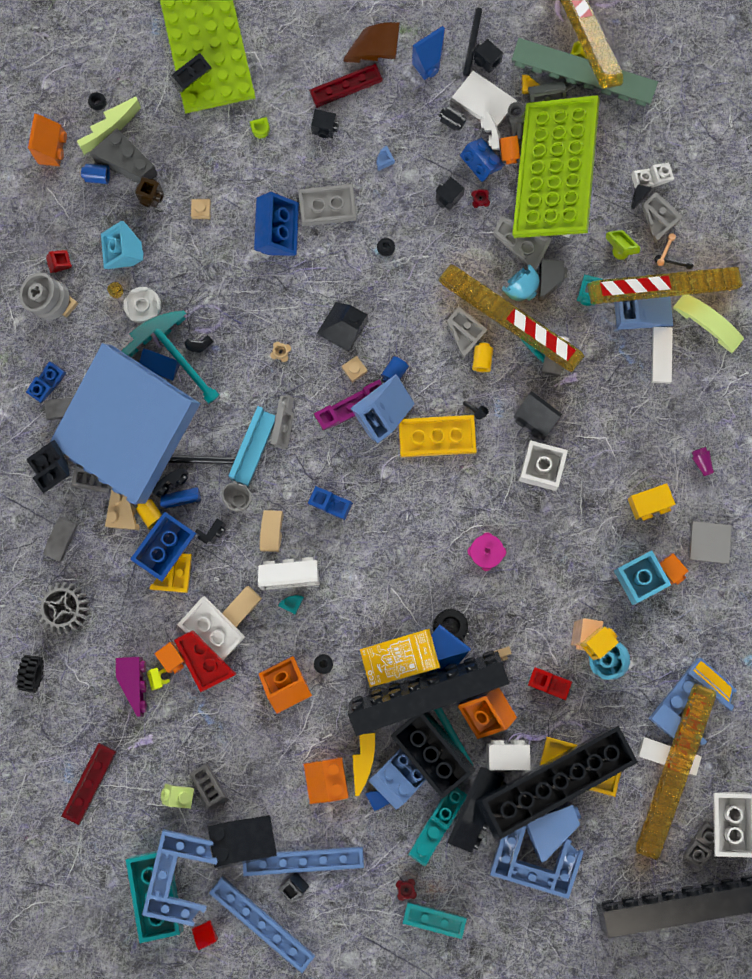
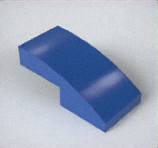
M315 486L308 501L309 505L343 520L346 519L353 504L351 501Z

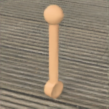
M673 233L668 236L667 245L661 258L657 261L658 266L664 265V258L672 241L676 238V235Z

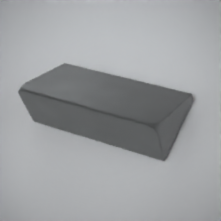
M564 82L528 87L529 103L566 99V86Z

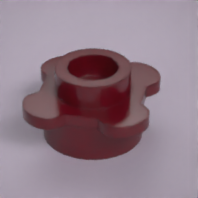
M486 189L472 191V206L474 208L479 206L488 207L490 205L488 200L489 191Z
M410 878L408 881L398 880L396 882V888H398L397 898L400 901L417 897V892L414 889V879Z

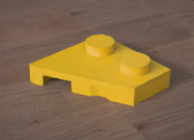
M182 553L165 579L160 581L156 578L154 583L151 584L150 590L188 593L192 554Z

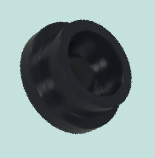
M93 92L88 98V104L91 109L99 111L106 106V98L99 92Z
M389 238L381 239L377 243L378 253L385 257L392 255L395 251L393 240ZM387 244L389 245V248L384 249L383 245Z
M319 655L314 660V668L320 674H327L333 668V660L328 655ZM323 660L327 662L325 668L320 667V662Z

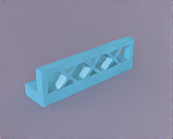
M260 406L256 408L228 475L232 481L248 487L275 424V415L265 412Z

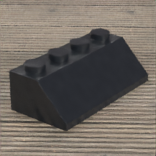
M429 712L410 718L390 735L442 799L476 770Z
M480 767L449 837L448 844L470 853L474 849H479L482 839L479 838L482 830L486 832L488 825L476 800L506 785L507 783L504 782L505 777L487 768Z

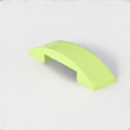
M684 293L673 306V309L686 319L690 317L718 339L717 343L730 353H733L744 340L743 336L730 322L695 297Z

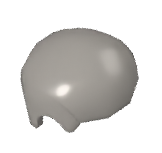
M233 481L226 484L223 488L222 500L229 510L241 512L246 510L251 504L252 494L246 485Z

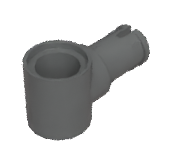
M514 102L508 107L511 136L517 135L518 141H522V125L524 124L525 111L521 103ZM515 109L521 110L519 116H513L512 112Z

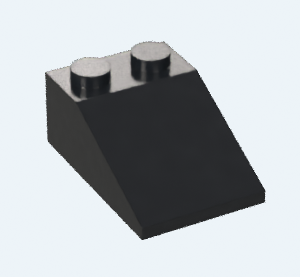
M270 815L208 826L210 841H213V845H211L212 857H217V865L214 864L216 869L277 856Z

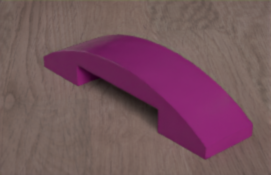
M380 379L363 387V390L335 405H329L315 412L314 416L322 430L332 428L355 417L351 407L381 386Z

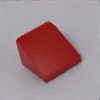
M67 250L49 251L46 256L50 273L60 272L72 267Z
M211 920L191 929L198 950L218 940Z

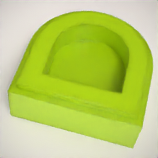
M267 117L249 121L252 133L256 138L261 139L269 135L270 127Z

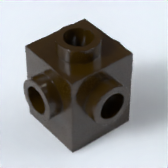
M141 178L135 191L140 204L145 207L152 206L157 208L158 203H161L164 197L160 183L153 179Z

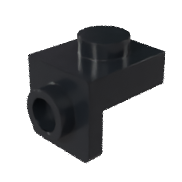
M216 519L207 534L196 529L195 532L199 535L197 539L205 544L208 542L214 544L216 539H220L225 533V523Z

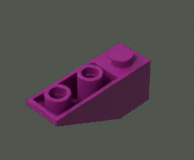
M143 657L115 658L116 679L136 716L143 717L144 712L147 711V702L144 700L147 684L146 681H143V673L146 672V661H143Z

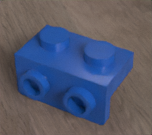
M483 138L468 143L460 154V157L481 182L485 181L490 174L501 170L505 165Z

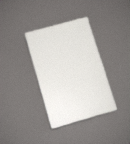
M475 71L471 72L451 100L479 120H481V117H484V111H488L494 119L497 128L508 115L510 104L517 102L516 99Z
M205 596L177 624L185 633L193 630L223 661L245 638Z

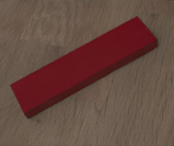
M375 63L312 88L309 92L316 108L381 83L383 78Z
M101 743L97 744L61 817L77 825L81 824L117 751Z

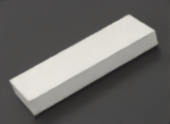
M652 328L651 383L670 384L672 382L673 328Z
M643 737L637 756L667 766L673 747ZM687 752L680 771L696 776L702 756Z

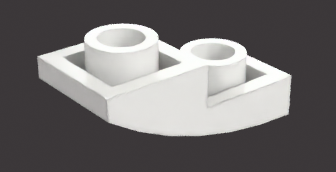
M484 111V117H481V127L487 133L492 132V135H489V146H492L494 151H501L500 134L497 125L490 113Z
M669 163L652 165L649 169L636 170L631 173L635 189L638 184L652 188L674 180Z

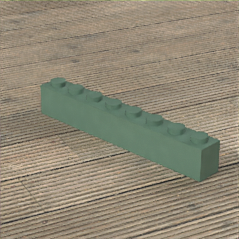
M518 38L512 56V62L515 63L514 66L524 69L527 66L532 68V72L542 74L543 71L549 73V77L559 80V77H562L569 84L576 85V83L584 84L583 88L592 91L594 88L600 89V93L611 96V93L616 94L620 100H635L636 105L643 107L646 104H651L659 82L522 38Z

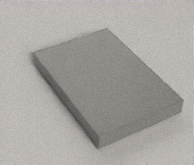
M353 184L298 190L302 227L357 221Z

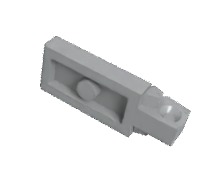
M289 395L280 396L274 429L271 435V444L280 449L288 448L294 413L292 412L294 398Z

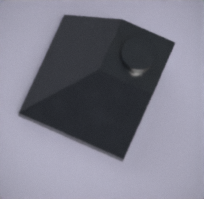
M336 302L317 334L349 352L367 324L368 314L352 305Z

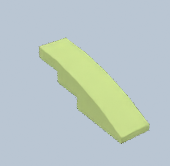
M137 97L103 112L106 119L90 126L93 133L77 140L84 155L92 151L114 130L118 129L120 131L141 109Z

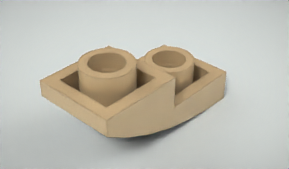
M263 511L260 551L279 552L284 516L282 511Z
M246 586L222 614L237 628L245 617L253 611L262 597L251 587Z

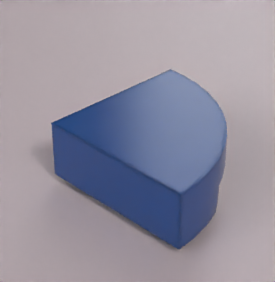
M379 791L365 793L374 811L390 804Z

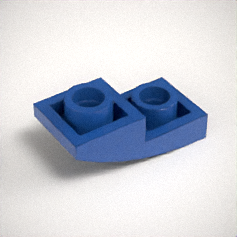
M48 362L41 375L34 378L26 393L42 403L57 387L66 372L53 362Z

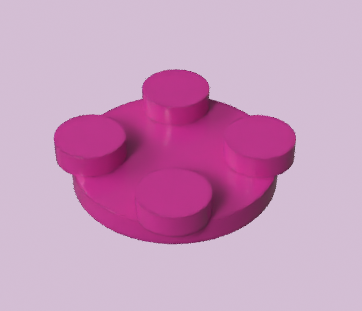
M487 532L473 541L467 553L483 571H490L491 568L497 566L505 557L506 549L497 537Z

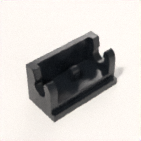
M199 53L171 75L174 85H178L182 93L205 73H208L212 67Z

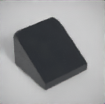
M637 185L633 194L631 209H635L646 198L651 187Z
M294 873L278 890L293 904L304 894L309 885L298 873Z

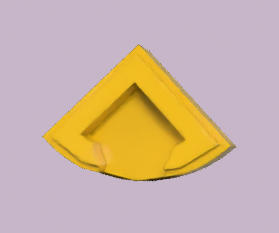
M522 74V94H528V87L539 86V84L531 76Z

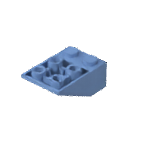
M670 290L613 295L617 330L673 326Z
M395 374L351 407V410L368 436L378 444L396 429L415 403L399 377Z
M400 748L368 781L397 810L416 792L426 779Z

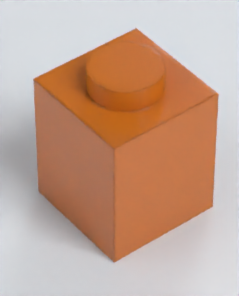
M674 553L659 563L671 585L674 583L678 585L686 579L685 574L688 572V569Z
M169 642L154 653L167 673L174 672L176 674L184 668L183 664L185 661L173 642Z

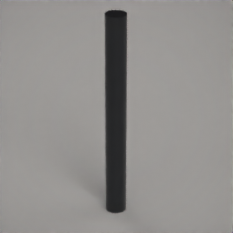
M481 8L475 9L463 75L466 77L471 73L474 49L482 16Z
M172 455L168 463L233 465L236 457Z

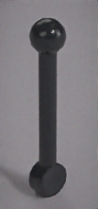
M661 255L655 257L656 263L661 258ZM664 258L666 263L684 266L687 269L693 268V263L691 262L684 263Z

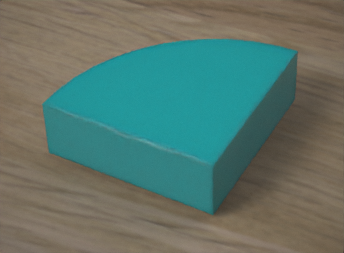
M299 595L289 596L283 599L278 606L296 615L304 597Z

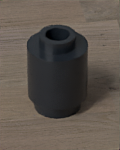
M450 105L447 108L443 107L439 114L440 122L453 130L457 129L460 131L467 120L463 113Z

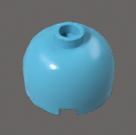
M527 265V270L522 268L507 281L511 283L507 288L505 286L502 287V291L510 299L515 301L527 299L530 301L537 295L536 290L539 287L540 280L537 272L531 265Z
M618 643L601 659L592 660L589 656V663L594 674H597L604 680H613L624 676L628 671L630 655L627 648L623 644Z

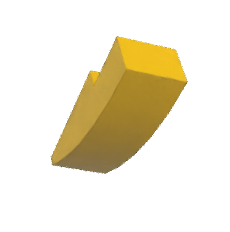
M375 733L359 735L360 754H353L355 796H359L371 771L375 752Z

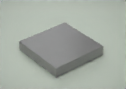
M692 521L689 560L729 564L732 525Z

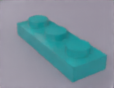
M407 902L403 924L462 939L467 918Z

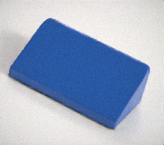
M145 348L142 350L139 362L141 365L158 376L174 380L180 366L176 359Z
M195 487L161 496L160 506L167 509L199 502L201 500L199 488Z

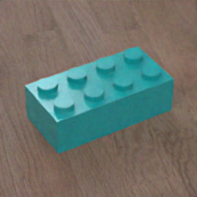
M157 851L131 856L126 859L139 943L180 935L184 931L183 924L142 916ZM173 875L169 896L178 898L175 875Z

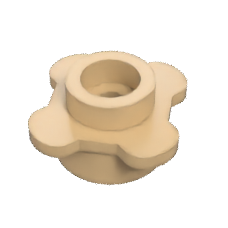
M275 342L273 344V352L270 354L271 358L287 362L291 346Z

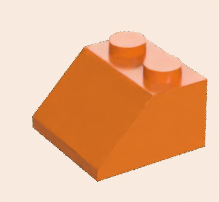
M34 113L28 149L38 164L60 166V161L64 158L63 145L67 141V133L61 124Z
M294 656L259 673L266 696L276 714L312 696Z
M500 688L470 697L457 705L477 739L507 730L517 718Z
M343 757L304 763L310 804L349 798Z

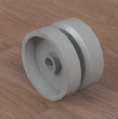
M45 273L30 275L24 281L19 293L20 303L23 308L44 320L59 318L68 307L70 298L66 286Z

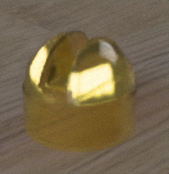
M112 282L107 287L109 295L113 298L118 299L124 293L123 287L118 282Z

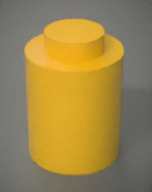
M479 343V345L475 346L472 365L474 371H491L493 348L490 347V344Z
M148 499L145 504H137L138 507L135 510L148 529H151L162 514L152 499Z

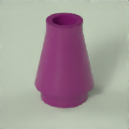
M702 447L691 452L693 455L691 458L703 476L714 473L710 450Z

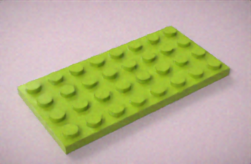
M160 0L175 71L199 53L212 67L208 73H205L181 93L185 114L256 98L233 0Z
M598 95L526 103L512 233L514 238L588 233L600 101Z

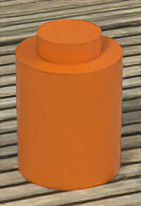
M518 136L500 138L502 161H506V165L517 163V159H520Z

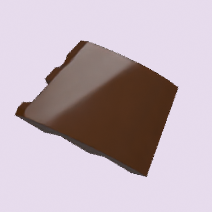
M385 22L364 28L344 56V62L360 63V60L378 61V58L396 60L400 23Z

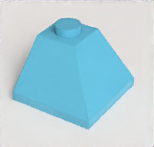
M124 221L118 222L101 233L104 269L134 266L143 260L142 242Z

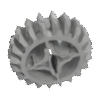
M56 582L54 585L55 589L49 585V592L42 591L44 598H37L38 601H41V605L37 604L36 608L41 609V611L37 612L36 616H42L39 619V623H45L43 628H50L51 633L57 630V634L62 635L63 631L66 634H70V627L73 631H76V624L83 625L80 619H87V616L83 615L84 611H89V608L84 607L89 601L82 600L86 597V594L80 593L81 588H75V584L71 583L68 586L67 582H63L62 585ZM65 592L64 596H62L60 600L56 602L52 601V599L56 595ZM71 596H73L76 601V610L73 609L71 606ZM55 605L65 606L66 609L70 610V612L61 611L59 607ZM49 606L54 610V620L49 615ZM69 614L73 615V618L70 621L60 624V621L63 620L65 616Z

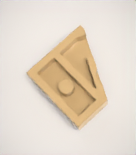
M111 490L105 527L139 530V524H136L134 516L137 514L135 506L126 500V496L120 495Z

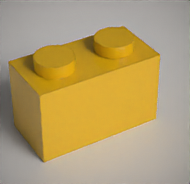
M667 483L628 498L635 520L642 519V521L653 518V514L660 512V515L672 511L671 507L676 505Z
M602 627L586 638L580 646L592 660H598L619 643L616 640L618 636L611 628Z

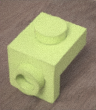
M165 784L161 791L162 804L168 807L191 809L194 788Z

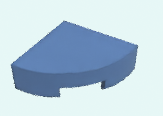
M387 145L380 150L377 156L378 171L395 164V160Z

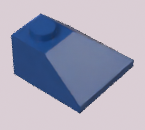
M441 26L413 45L412 65L424 80L434 77L439 71L444 45V26Z
M440 624L431 635L440 668L434 670H444L447 665L454 663L458 665L471 650V648Z

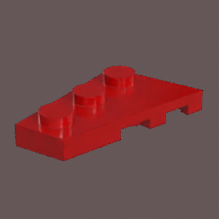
M193 630L174 639L200 692L236 675Z

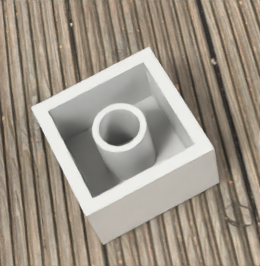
M530 440L518 481L556 491L559 487L568 450Z
M491 740V743H486V768L489 770H530V745L525 744L524 740H511V744H505L504 740Z

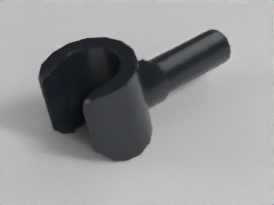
M467 401L463 402L464 406L474 412V416L478 420L486 417L489 413L485 406L477 408Z

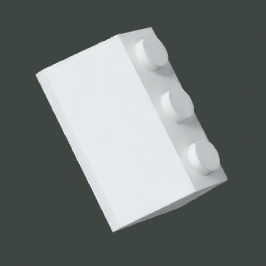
M313 557L302 558L300 562H294V559L282 560L283 563L275 564V561H265L258 568V587L261 590L320 585L318 561L313 560Z
M745 792L713 793L714 856L752 857V794Z

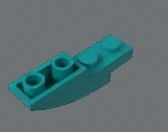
M184 310L168 312L145 321L129 333L133 340L121 351L132 357L139 351L137 347L141 343L146 345L153 338L151 334L156 329H160L166 336L171 333L172 330L170 328L174 324L178 326L186 319L184 317L186 312Z
M456 787L443 799H440L408 853L411 858L423 866L427 865L468 794Z

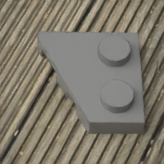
M657 192L642 205L655 243L682 219V216Z
M460 307L447 320L449 329L463 358L469 354L488 331V329Z

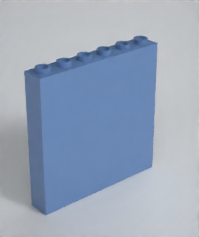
M102 343L51 441H56L62 453L66 454L71 462L80 464L84 467L83 470L85 472L96 475L98 481L113 487L112 490L126 496L128 502L134 505L145 504L201 403L113 345Z

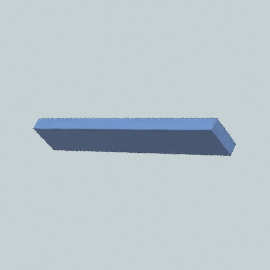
M363 846L277 852L275 857L244 863L243 876L364 868Z
M222 876L209 892L211 896L301 973L304 972L314 959L315 955L225 877Z

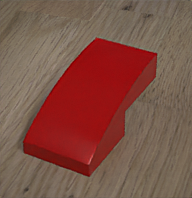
M534 667L528 686L566 701L573 682Z

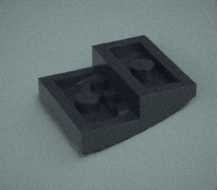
M55 440L49 442L26 459L36 473L33 479L43 494L70 476L66 460Z

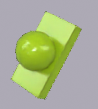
M623 230L606 233L605 239L613 246L612 254L616 259L624 260L629 255L640 253V247Z

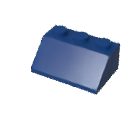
M268 192L256 198L255 251L266 255H297L298 202L273 192Z
M164 511L130 560L160 581H163L196 533Z

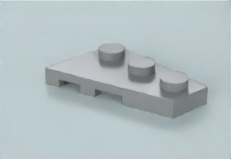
M501 216L493 235L526 265H531L537 271L552 239L547 236L514 238L512 235L514 221Z

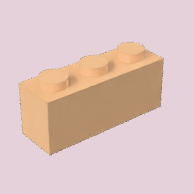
M585 618L575 621L571 645L576 646L577 650L585 651L580 644L597 629L602 628L603 621Z

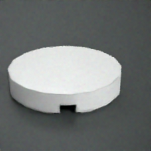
M138 287L131 290L127 297H125L124 311L131 321L142 324L160 314L161 301L158 294L150 288Z

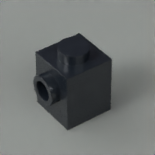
M488 38L475 47L474 61L478 67H482L488 73L502 62L503 52Z
M315 109L311 122L312 134L325 139L333 138L334 132H338L339 129L336 113Z
M450 177L436 189L437 204L441 208H446L450 211L464 196L465 188Z

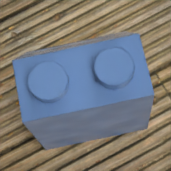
M566 802L527 824V833L535 854L541 862H545L580 826L578 819H581L578 808L574 807V805Z

